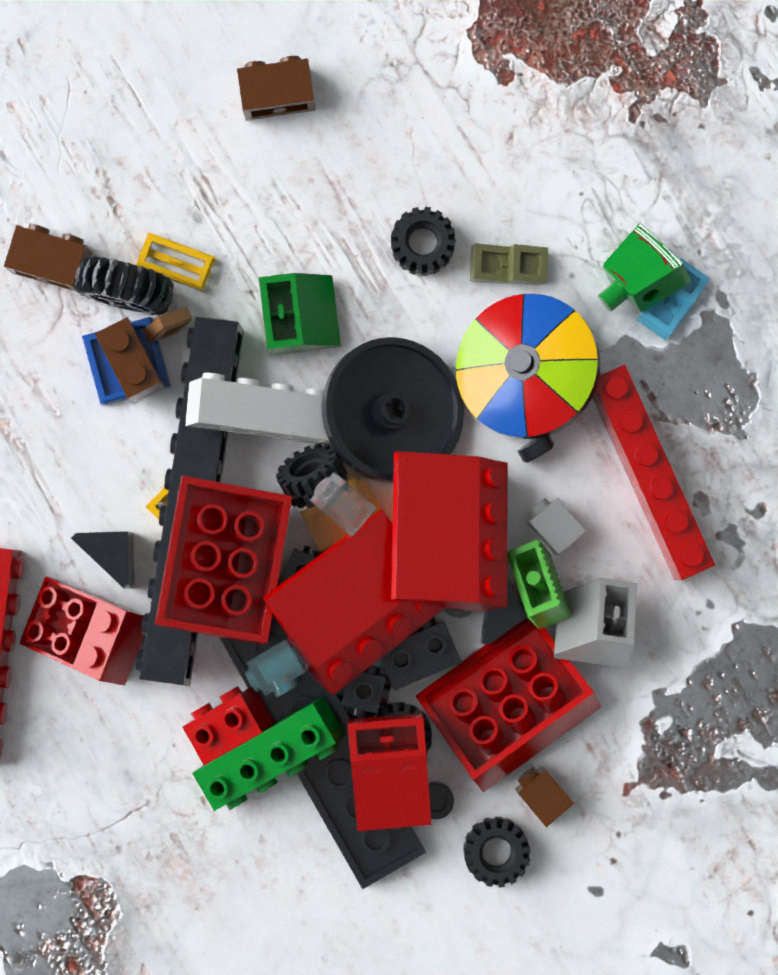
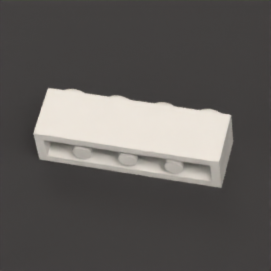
M203 373L202 378L189 382L186 426L313 444L321 443V445L330 443L322 419V396L324 390L305 389V393L293 391L294 386L288 384H272L271 388L259 386V380L239 378L237 383L225 381V375L217 373Z

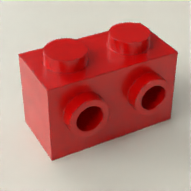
M254 685L244 691H241L239 686L231 689L219 697L222 704L215 708L212 707L210 702L193 711L191 715L194 720L182 727L203 765L254 738L275 724Z

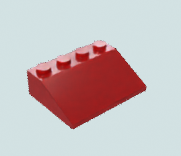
M395 452L391 600L473 612L507 607L508 463L478 456Z
M181 476L155 625L259 645L267 644L272 612L263 597L277 588L292 496Z
M381 509L263 597L313 678L332 695L445 609V607L391 600L393 523Z
M528 617L489 645L483 646L415 695L483 793L601 708L596 694L571 661L553 658L555 641L545 628L538 629Z

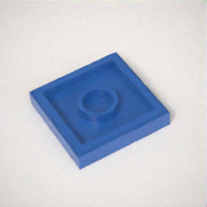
M147 317L133 321L166 388L171 387L159 340L148 342L143 332L153 322V318ZM95 334L83 335L82 339L100 405L104 406L127 399Z

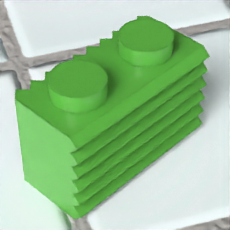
M534 540L509 550L508 559L527 617L538 629H543L570 618L572 613L568 610L569 606L564 597L565 593L562 591L563 587L559 584L560 580L558 573L555 571L556 567L553 565L554 561L551 559L552 555L540 541Z

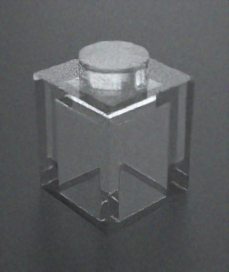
M335 472L330 477L324 478L317 485L314 496L310 499L313 504L352 537L377 509Z

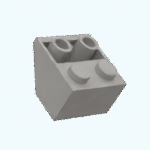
M599 578L564 591V597L569 606L568 610L572 614L570 618L556 623L553 658L627 668L635 641L637 583Z

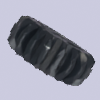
M96 256L83 258L75 275L74 289L81 296L108 306L142 314H165L168 311L174 294L172 293L174 284L168 277L154 272V270L116 259L99 258Z

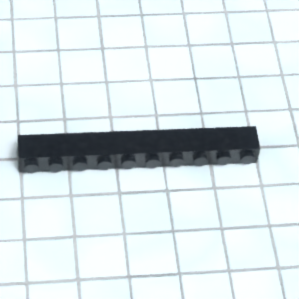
M195 317L194 327H190L187 333V348L190 349L189 362H184L181 371V382L185 384L183 398L179 397L176 404V418L180 419L178 433L172 434L170 442V453L174 455L172 469H167L164 481L165 490H169L167 504H162L159 512V525L163 526L161 540L156 541L153 551V560L157 562L155 577L151 576L148 583L147 595L148 598L152 599L150 613H145L143 617L142 634L146 635L144 650H139L136 660V671L140 672V680L183 686L191 685L198 633L155 625L181 476L221 483L229 434L226 431L186 426L189 382L202 378L203 373L225 375V381H237L244 330L237 321Z

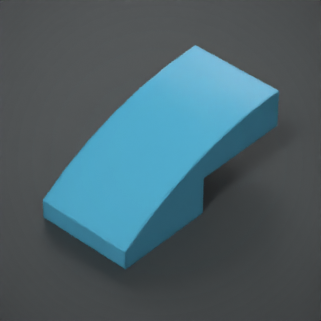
M682 258L680 260L684 263L691 282L651 308L641 312L637 318L638 322L665 341L710 280L709 277Z

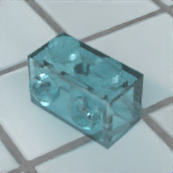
M287 638L248 661L246 664L250 670L246 671L245 675L255 692L261 689L265 696L274 692L276 697H279L296 687L298 682L295 678L305 673L308 669Z

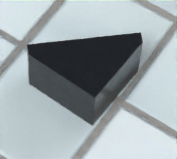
M133 532L75 533L71 537L123 589L130 588L134 584Z
M508 581L507 607L484 612L480 643L489 645L527 618L523 602Z

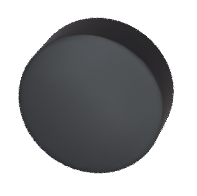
M550 435L536 438L518 449L517 452L522 461L528 463L550 451L554 447V442Z
M429 782L431 819H442L453 809V793L442 782Z

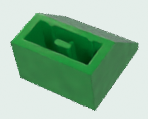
M289 273L258 277L266 345L270 355L341 347L332 275Z

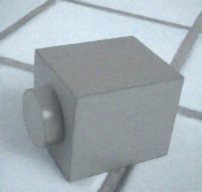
M544 498L529 511L533 518L527 524L554 555H559L586 532L558 498L552 502Z

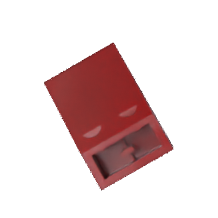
M45 576L19 644L98 681L125 686L144 638L142 634L144 614Z
M422 713L348 719L357 830L367 831L432 825Z

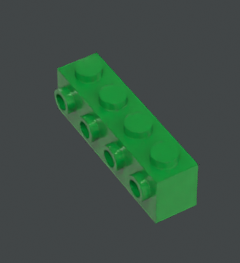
M323 696L275 723L254 738L206 765H202L192 774L213 811L225 805L229 810H232L248 800L246 793L256 788L260 794L277 784L278 781L275 777L285 771L290 777L306 768L308 764L305 760L317 755L319 760L338 750L339 748L336 743L345 736V733Z

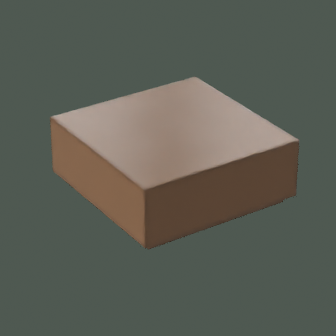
M185 307L158 316L143 332L148 342H154L179 333L191 322L193 317L189 309Z

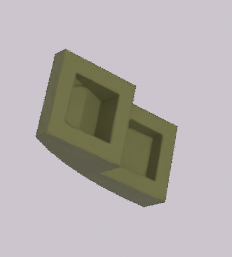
M475 243L471 246L470 281L504 284L547 283L548 247L513 244L508 247Z

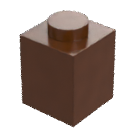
M532 766L517 779L520 785L515 788L516 792L546 828L575 804L543 766L537 770Z

